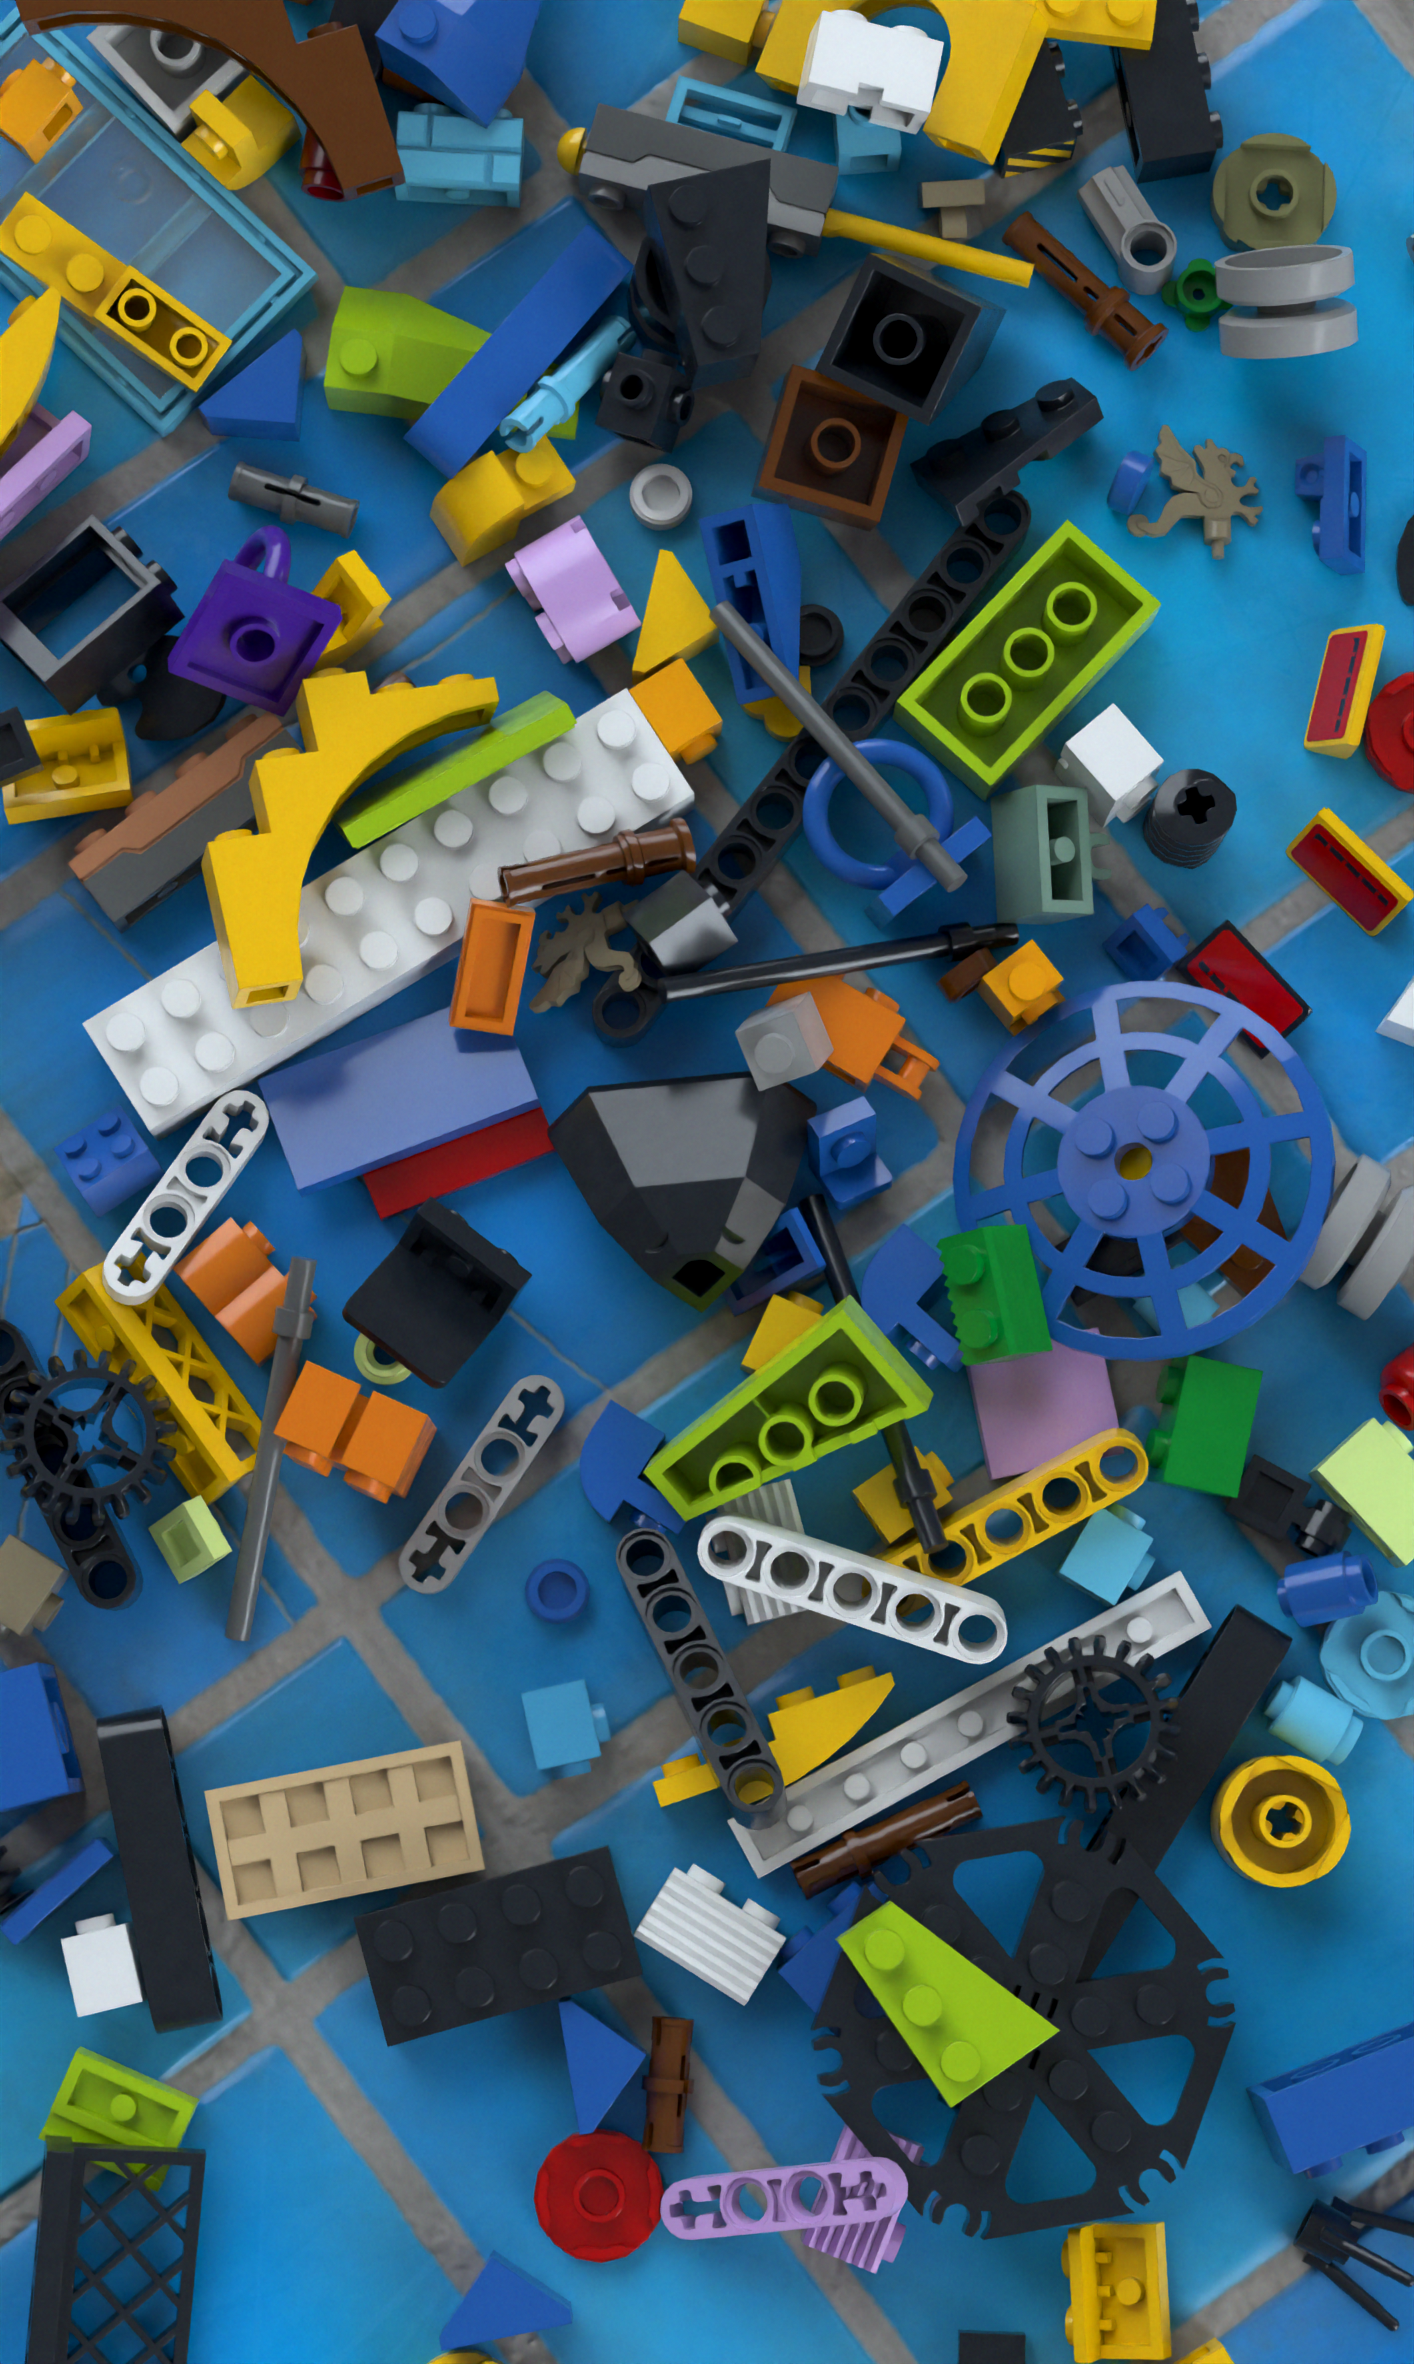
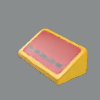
M1368 624L1341 628L1332 631L1328 636L1303 742L1304 748L1308 751L1347 760L1359 746L1386 630H1383V625Z
M1323 807L1288 845L1285 851L1287 856L1371 937L1378 935L1414 898V891L1329 808Z

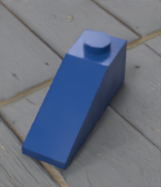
M749 504L698 519L716 604L718 605L726 600L729 601L799 681L801 561L789 505ZM723 634L738 705L776 697L777 695Z

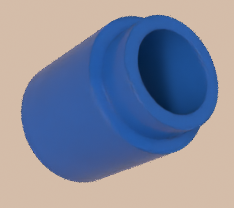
M1343 1551L1288 1564L1285 1567L1284 1579L1277 1582V1595L1284 1615L1287 1618L1294 1617L1298 1625L1304 1628L1363 1614L1365 1606L1374 1605L1378 1602V1584L1373 1566L1366 1554L1362 1553L1352 1556L1349 1551Z

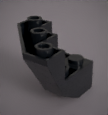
M751 1071L588 1086L547 1128V1135L599 1224L655 1282L703 1313L746 1270L785 1208L808 1140L807 1120L815 1117L817 1105L813 1100L787 1082L759 1091Z

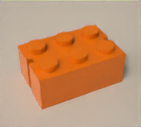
M307 1360L273 1432L286 1444L282 1453L292 1459L294 1463L327 1478L332 1467L345 1471L343 1481L347 1485L384 1504H387L391 1493L406 1499L437 1432V1428L430 1417L374 1390L370 1398L359 1394L362 1388L361 1384Z

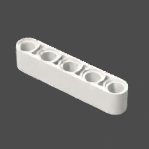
M725 1511L718 1513L706 1522L701 1531L697 1552L700 1564L708 1574L719 1580L967 1663L984 1664L991 1662L1002 1653L1006 1646L1008 1632L1003 1609L995 1600L984 1594L739 1512ZM733 1531L743 1538L747 1549L738 1559L724 1560L716 1556L712 1551L710 1545L711 1538L718 1532ZM788 1551L796 1552L808 1562L809 1570L801 1579L795 1581L784 1580L774 1572L772 1567L773 1560L781 1553ZM852 1572L866 1577L872 1588L869 1594L862 1600L855 1602L846 1601L841 1598L835 1591L834 1584L843 1574ZM913 1593L922 1594L931 1601L934 1609L924 1621L909 1622L903 1619L897 1612L896 1606L899 1601L906 1595ZM977 1614L990 1618L996 1625L992 1637L981 1643H972L964 1639L959 1633V1627L969 1616Z

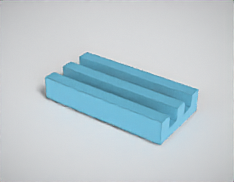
M679 75L665 121L683 125L678 123L681 120L773 147V150L785 153L789 145L792 128H794L798 109ZM690 98L780 124L779 129L774 131L743 122L738 118L684 105L685 99Z

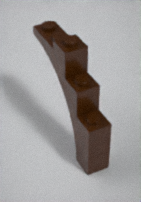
M15 0L21 20L29 36L75 26L128 25L175 34L224 54L262 79L300 116L326 154L346 202L406 183L400 157L357 24L344 28L343 23L340 21L322 24L306 33L307 40L296 43L283 0Z

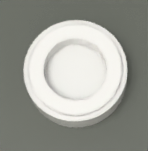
M654 464L641 470L634 478L630 487V506L635 518L642 525L653 530H669L681 524L688 516L692 506V488L685 474L678 468L668 464Z

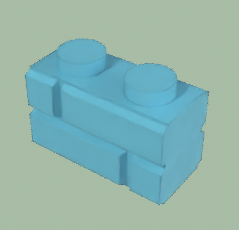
M422 103L416 105L413 112L399 111L396 148L404 170L406 183L395 186L397 200L520 208L525 146L524 119L512 118L513 115L510 111L501 108L486 129L464 115L451 114V110L448 107L440 104Z

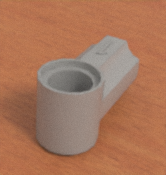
M1124 165L1118 167L1109 166L1093 175L1083 187L1077 190V200L1119 265L1118 274L1124 286L1138 295L1158 293L1173 276L1177 250L1175 235L1166 224L1157 220ZM1146 249L1157 252L1163 260L1158 264L1147 266L1138 263L1132 255L1137 251Z

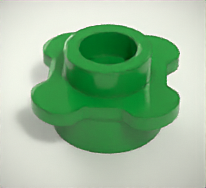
M1205 259L1192 260L1188 264L1187 269L1181 273L1178 280L1166 282L1161 292L1163 303L1166 306L1175 307L1185 318L1186 328L1193 332L1205 331L1210 325V319L1220 310H1229L1234 305L1218 298L1216 294L1215 268ZM1197 290L1202 291L1204 299L1196 300L1193 297V292Z

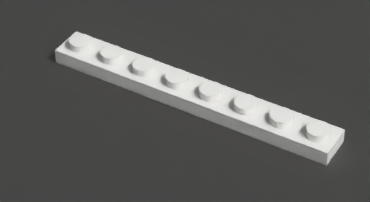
M1177 1571L786 1787V1811L780 1821L772 1827L759 1831L747 1829L738 1824L733 1817L728 1819L727 1822L759 1879L1026 1731V1727H1015L1009 1725L1006 1721L1008 1712H1027L1029 1706L1018 1702L1012 1697L1011 1693L1015 1686L1024 1687L1032 1692L1036 1689L1037 1684L1031 1681L1024 1671L1028 1664L1037 1666L1045 1675L1053 1669L1044 1655L1045 1649L1053 1647L1058 1652L1063 1663L1072 1659L1068 1647L1069 1638H1079L1084 1656L1094 1655V1638L1096 1635H1104L1107 1643L1105 1656L1115 1658L1118 1645L1122 1640L1132 1644L1131 1655L1127 1663L1134 1667L1140 1657L1146 1653H1149L1156 1659L1212 1628L1182 1572ZM1092 1672L1097 1691L1120 1679V1677L1110 1673ZM1073 1677L1060 1684L1050 1695L1045 1704L1041 1722L1077 1702V1692ZM1089 1692L1085 1693V1697L1091 1695ZM770 1797L757 1803L756 1805L763 1804L764 1802L769 1800Z

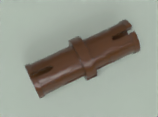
M652 2016V2046L648 2075H642L641 2089L647 2090L642 2150L661 2153H684V2122L687 2096L694 2092V2079L689 2078L694 2019Z

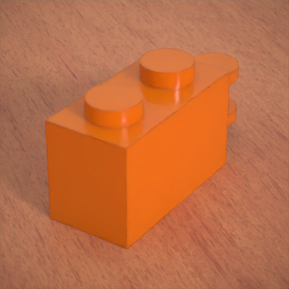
M846 974L777 985L765 1007L809 991L811 992L834 1048V1051L821 1066L822 1069L862 1093L866 1092L872 1080L875 1079L905 1098L918 1102L922 1095V1091L918 1089L928 1071L936 1072L940 1062L931 1054L899 1036L904 1028L906 1019L897 1014L900 1008L897 1002L884 993L870 987L866 989L864 994L842 981ZM891 1049L906 1058L897 1074L881 1066Z

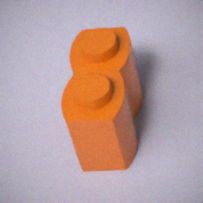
M229 1218L172 1269L260 1368L275 1353L278 1334L272 1332L276 1306H283L289 1272L283 1276L268 1260L267 1257L276 1249L251 1221L240 1228L232 1218ZM313 1290L311 1293L310 1304L318 1298L317 1295L313 1292ZM316 1313L314 1314L313 1321L317 1318Z

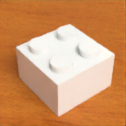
M128 25L98 26L86 37L100 59L180 144L197 128V124L188 106L205 89L222 103L250 74L254 76L253 73L224 54L175 34Z

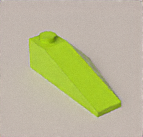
M345 286L332 324L324 379V390L328 407L334 410L418 420L492 334L405 293ZM552 362L540 378L549 376L559 365ZM527 393L521 398V400L515 405V407L509 412L507 416H509L527 398ZM581 398L575 403L573 415L565 423L562 424L560 422L559 425H553L546 433L547 437L575 440ZM515 426L510 432H515L518 427Z

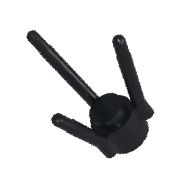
M1336 2196L1333 2197L1330 2205L1316 2198L1308 2209L1293 2242V2246L1305 2252L1302 2262L1325 2274L1390 2331L1398 2330L1399 2321L1332 2261L1335 2260L1344 2265L1349 2257H1352L1386 2277H1390L1406 2287L1414 2286V2276L1357 2243L1361 2229L1353 2226L1351 2222L1354 2221L1413 2238L1414 2222L1355 2207Z

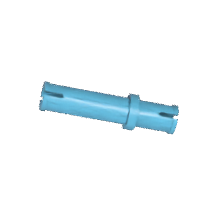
M618 315L606 316L600 325L549 376H544L542 379L539 377L527 391V398L509 416L505 417L499 425L501 436L507 435L515 426L518 427L505 441L510 448L520 453H528L553 425H559L560 422L563 424L573 415L575 403L614 365L618 352L625 353L635 345L636 334L634 331L629 332L621 341H617L631 326L629 322Z

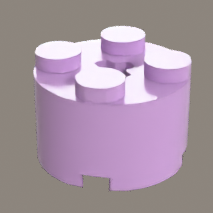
M580 515L514 553L515 558L505 563L513 581L522 596L528 601L532 610L535 612L542 607L544 608L545 612L536 616L535 619L550 646L556 651L563 664L573 659L576 663H579L642 626L635 610L603 554L596 546Z

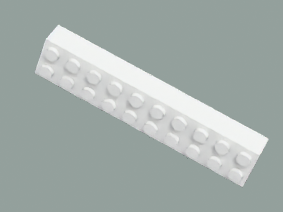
M627 688L578 717L575 728L435 805L302 887L298 938L303 981L296 999L232 1009L218 942L215 941L82 1023L157 1141L162 1140L212 1109L214 1104L224 1094L244 1089L257 1081V1079L262 1078L460 955L470 898L504 903L498 883V867L521 864L561 853L612 843L613 837L618 835V832L627 829L633 831L634 834L665 828L669 825L670 820L681 818L694 810L693 790ZM552 897L536 899L517 905L536 908Z

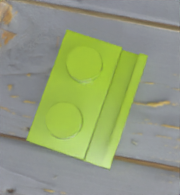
M80 2046L73 2056L38 2139L45 2141V2135L72 2137L73 2142L179 2148L200 2099ZM90 2161L127 2178L114 2162ZM128 2163L136 2173L147 2165ZM170 2165L160 2167L144 2183L150 2189L158 2192L165 2181Z

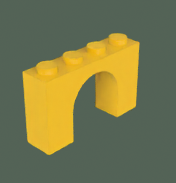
M783 0L755 72L770 88L797 97L809 35L822 10L828 12L835 10L855 11L865 16L867 22H870L882 13L897 8L916 7L929 10L945 19L950 34L951 50L946 72L922 130L937 147L993 166L1048 30L1049 23L1035 6L1037 0Z

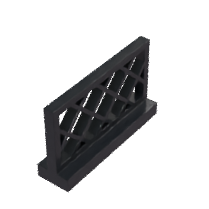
M45 2135L24 2364H74L86 2352H89L98 2364H112L96 2344L123 2320L147 2345L126 2364H144L153 2355L162 2364H187L206 2161L205 2149L73 2142L72 2137ZM85 2161L114 2162L129 2180L103 2203L99 2204L83 2185ZM128 2163L147 2165L136 2173ZM163 2165L190 2166L188 2190L167 2208L144 2183L146 2179ZM137 2188L159 2215L130 2239L108 2212ZM83 2199L92 2212L80 2221ZM186 2206L185 2227L183 2228L174 2216ZM101 2220L123 2246L94 2270L77 2251L78 2238ZM167 2223L183 2241L182 2255L160 2273L138 2247ZM131 2254L152 2278V2281L127 2303L123 2304L102 2278ZM77 2266L86 2278L74 2287L75 2267ZM180 2272L179 2291L177 2293L168 2282ZM95 2286L116 2312L90 2335H87L71 2317L72 2304L90 2288ZM161 2289L177 2307L176 2320L154 2339L132 2313ZM69 2332H71L80 2343L68 2353ZM174 2338L173 2356L171 2359L162 2347Z

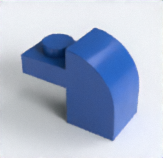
M903 1223L879 1249L867 1266L861 1286L862 1309L894 1347L910 1333L913 1336L904 1345L931 1370H934L942 1362L954 1373H957L964 1365L960 1361L964 1354L958 1349L960 1342L927 1313L949 1289L944 1285L948 1278L942 1273L944 1263L939 1260L940 1255Z
M610 1400L582 1447L580 1478L585 1496L593 1510L609 1525L622 1505L626 1504L634 1509L628 1520L637 1527L655 1529L662 1534L668 1531L678 1538L688 1521H684L661 1492L640 1480L649 1461L663 1443L665 1433L613 1400Z

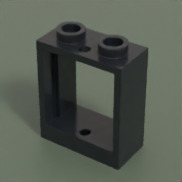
M93 514L0 592V643L70 716L185 618L170 596L178 587L166 571L155 560L150 561L144 566L138 560L144 555L126 531L118 526L110 532ZM114 568L137 593L58 660L35 635Z

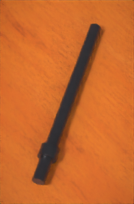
M968 922L941 925L937 933L660 978L658 980V994L661 1002L667 1004L942 958L946 963L963 961L984 947L990 950L1017 945L1019 931L1016 923H992L971 927Z
M813 1194L805 1197L799 1204L808 1229L826 1263L824 1274L835 1305L839 1304L848 1295H851L862 1308L858 1290L823 1194ZM904 1419L880 1431L897 1476L893 1480L892 1485L900 1507L909 1510L924 1554H931L943 1550L949 1544L933 1502L938 1494L928 1469H921Z

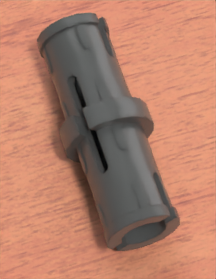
M243 461L237 464L228 491L229 500H237L279 514L280 521L293 526L296 521H300L339 534L346 539L349 538L354 528L360 502L357 499H349L308 485V478L294 474L289 479L247 465Z

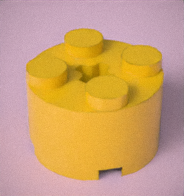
M1267 1755L1252 1758L1240 1764L1219 1785L1210 1811L1211 1839L1224 1861L1244 1878L1273 1887H1297L1310 1883L1329 1873L1341 1859L1350 1838V1815L1342 1790L1336 1779L1315 1762L1297 1756ZM1286 1805L1288 1809L1285 1817L1293 1823L1292 1830L1289 1833L1278 1831L1272 1836L1270 1834L1272 1823L1266 1820L1267 1813L1270 1809L1281 1810Z

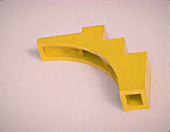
M327 668L311 674L308 679L302 680L295 706L306 753L300 754L296 748H281L266 753L260 760H255L248 784L259 834L253 835L252 831L247 829L231 830L219 834L215 837L214 841L207 842L201 862L232 1009L296 999L303 981L298 938L302 881L311 853L329 821L363 782L401 754L442 735L490 724L500 701L494 677L475 679L471 674H457L442 679L437 685L413 688V685L410 683H394L380 688L376 694H370L365 671L346 673V670L343 668Z

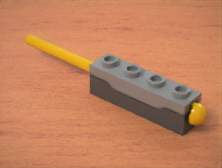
M598 103L588 141H586L587 128L578 127L567 131L558 142V161L566 172L579 176V194L588 196V200L592 204L612 211L623 210L624 206L641 210L648 185L771 158L766 244H768L767 247L770 251L786 258L799 259L804 254L817 258L823 236L828 238L840 236L1024 288H1028L1035 264L832 209L837 190L839 167Z

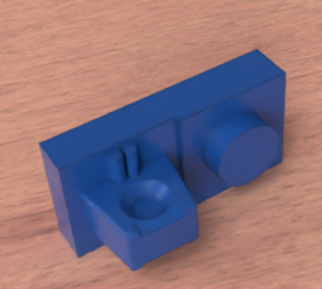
M1346 435L1324 437V452L1296 459L1295 495L1303 501L1320 502V519L1314 522L1312 530L1313 546L1319 560L1340 575L1365 573L1367 452Z

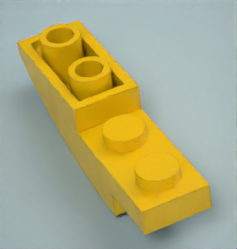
M25 191L1 224L0 254L41 283L43 289L47 290L53 285L61 292V302L124 347L194 393H197L233 343L232 340L131 265L127 267L27 191Z
M53 285L38 299L33 295H29L21 301L8 318L7 323L10 327L0 336V461L21 433L37 403L48 375L55 348L61 292Z
M872 1664L836 1677L840 1690L815 1698L812 1686L775 1698L779 1711L766 1715L774 1740L767 1743L781 1770L785 1786L798 1780L827 1760L858 1732L876 1712L894 1687L895 1683L891 1672L876 1676ZM743 1737L722 1744V1746H734L737 1743H739L743 1739ZM698 1753L661 1765L664 1778L652 1782L660 1807L718 1788L707 1763L701 1765ZM754 1781L746 1784L739 1792L738 1797L744 1803L750 1804L772 1794L774 1789L765 1782Z

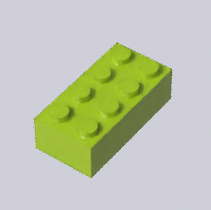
M1067 519L899 697L895 704L892 719L979 798L986 802L1151 626L1161 603Z

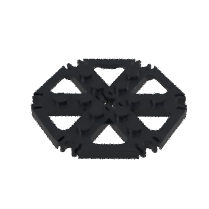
M1063 1815L913 1841L923 1850L929 1862L928 1866L922 1868L921 1861L915 1853L902 1848L897 1853L907 1864L909 1871L904 1882L891 1884L879 1870L871 1874L876 1887L888 1895L886 1901L881 1903L872 1896L865 1883H863L846 1931L882 1905L891 1901L1010 1993H1013L1015 1985H1018L1014 1996L1027 2006H1029L1035 1991L1036 1995L1031 2008L1060 2030L1035 2048L1038 2050V2054L1033 2068L1028 2066L1034 2049L958 2103L939 2159L935 2164L931 2166H918L911 2162L872 2112V2099L880 2088L927 2079L929 2077L887 2015L866 2018L856 2010L854 1993L861 1976L841 1947L839 1948L810 2028L814 2031L822 2027H839L838 2036L823 2034L811 2040L814 2051L833 2048L840 2054L839 2066L832 2072L817 2074L818 2083L823 2086L833 2087L847 2081L849 2085L846 2089L837 2093L822 2095L872 2157L888 2158L899 2165L905 2173L908 2182L907 2200L923 2216L926 2201L931 2193L936 2191L938 2195L932 2200L929 2216L930 2220L938 2225L941 2224L944 2213L949 2206L962 2204L967 2212L962 2232L970 2237H973L980 2228L982 2222L981 2211H988L987 2224L980 2236L983 2240L1135 2213L1125 2205L1119 2194L1118 2188L1123 2186L1134 2201L1143 2206L1148 2204L1150 2200L1139 2186L1140 2175L1147 2169H1156L1170 2184L1176 2179L1174 2169L1167 2161L1159 2157L1163 2150H1167L1172 2154L1179 2167L1183 2170L1185 2169L1236 2024L1233 2021H1229L1222 2025H1207L1209 2016L1222 2018L1235 2012L1233 2003L1220 2002L1211 2004L1206 1997L1208 1984L1214 1980L1229 1978L1228 1970L1218 1966H1209L1199 1971L1197 1967L1200 1963L1209 1959L1224 1957L1127 1839L1122 1838L1121 1849L1115 1860L1111 1863L1107 1859L1114 1852L1117 1844L1116 1834L1105 1830L1099 1846L1094 1850L1086 1851L1079 1841L1084 1821L1075 1818L1066 1826L1064 1844L1058 1843L1059 1829L1066 1817ZM1019 1851H1030L1039 1857L1043 1869L1010 1957L957 1893L953 1884V1875L956 1868L968 1860ZM1118 1888L1131 1889L1139 1896L1173 1938L1175 1955L1172 1961L1166 1966L1077 1981L1107 1896ZM1054 1998L1057 2000L1052 2015L1047 2017L1050 2004ZM1170 2035H1181L1187 2038L1192 2044L1194 2058L1172 2118L1160 2125H1152L1144 2121L1087 2050ZM1037 2095L1094 2165L1096 2176L1091 2188L1084 2193L1022 2204L1013 2201L1008 2196L1005 2189V2180L1034 2098Z

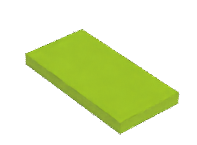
M545 690L491 720L490 724L478 727L349 799L335 813L331 821L338 833L352 848L359 849L575 728L577 721L566 702Z

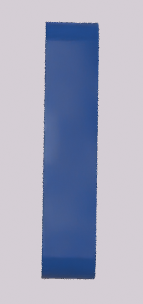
M587 224L404 435L403 439L449 480L452 479L635 265L590 224Z

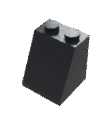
M868 253L815 371L918 422L930 426L981 367L1007 310L902 258Z

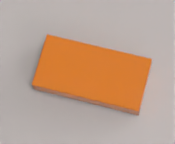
M470 898L448 1018L449 1026L513 1036L536 914L534 908L520 905L508 908L506 903Z

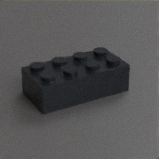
M609 1845L370 1911L353 1918L388 2047L643 1975L641 1961Z

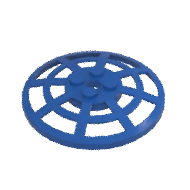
M1133 981L1099 987L1063 1001L1040 1015L1038 1020L1031 1025H1027L1003 1047L983 1073L966 1106L956 1140L952 1179L956 1216L962 1233L978 1229V1221L1009 1210L1015 1225L1026 1224L1031 1250L1043 1264L1053 1270L1041 1293L1051 1340L1074 1351L1108 1360L1149 1362L1184 1357L1221 1344L1252 1326L1282 1300L1306 1269L1315 1251L1322 1226L1328 1217L1333 1200L1336 1158L1332 1125L1320 1089L1299 1054L1272 1025L1243 1004L1212 990L1178 982ZM1136 997L1170 998L1201 1005L1219 1013L1220 1016L1198 1044L1185 1038L1159 1032H1129L1122 1034L1117 1000ZM1092 1007L1096 1041L1085 1044L1061 1058L1039 1078L1034 1086L1005 1071L1017 1054L1043 1031L1074 1013ZM1243 1028L1257 1037L1281 1063L1298 1093L1303 1112L1264 1118L1261 1107L1249 1086L1227 1062L1220 1058ZM1155 1051L1178 1056L1185 1059V1061L1164 1090L1149 1086H1131L1125 1052ZM1100 1059L1105 1093L1088 1102L1078 1113L1050 1097L1054 1089L1072 1073ZM1208 1073L1216 1078L1231 1095L1241 1113L1243 1122L1207 1130L1200 1118L1187 1105ZM990 1093H993L1019 1108L1013 1119L1005 1148L1003 1169L1005 1184L971 1196L969 1171L972 1142L981 1111ZM1036 1118L1063 1134L1058 1151L1057 1168L1023 1178L1024 1148L1031 1125ZM1310 1138L1312 1159L1309 1192L1300 1224L1291 1241L1288 1242L1257 1222L1270 1184L1272 1160L1270 1144ZM1134 1148L1149 1150L1152 1155V1167L1148 1174L1138 1180L1124 1179L1120 1173V1162L1123 1156ZM1249 1148L1248 1182L1242 1202L1237 1210L1210 1193L1215 1173V1155ZM1063 1194L1071 1209L1082 1219L1063 1253L1058 1251L1041 1232L1031 1214L1029 1204ZM1195 1215L1223 1232L1199 1256L1180 1267L1171 1269L1164 1237L1181 1229ZM1104 1235L1118 1241L1138 1243L1146 1276H1111L1085 1268ZM1241 1244L1275 1264L1263 1282L1238 1304L1205 1323L1187 1329L1177 1290L1191 1286L1213 1273L1237 1251ZM1075 1285L1087 1291L1110 1297L1138 1299L1151 1297L1161 1335L1145 1338L1104 1336L1074 1328L1059 1321L1058 1318Z

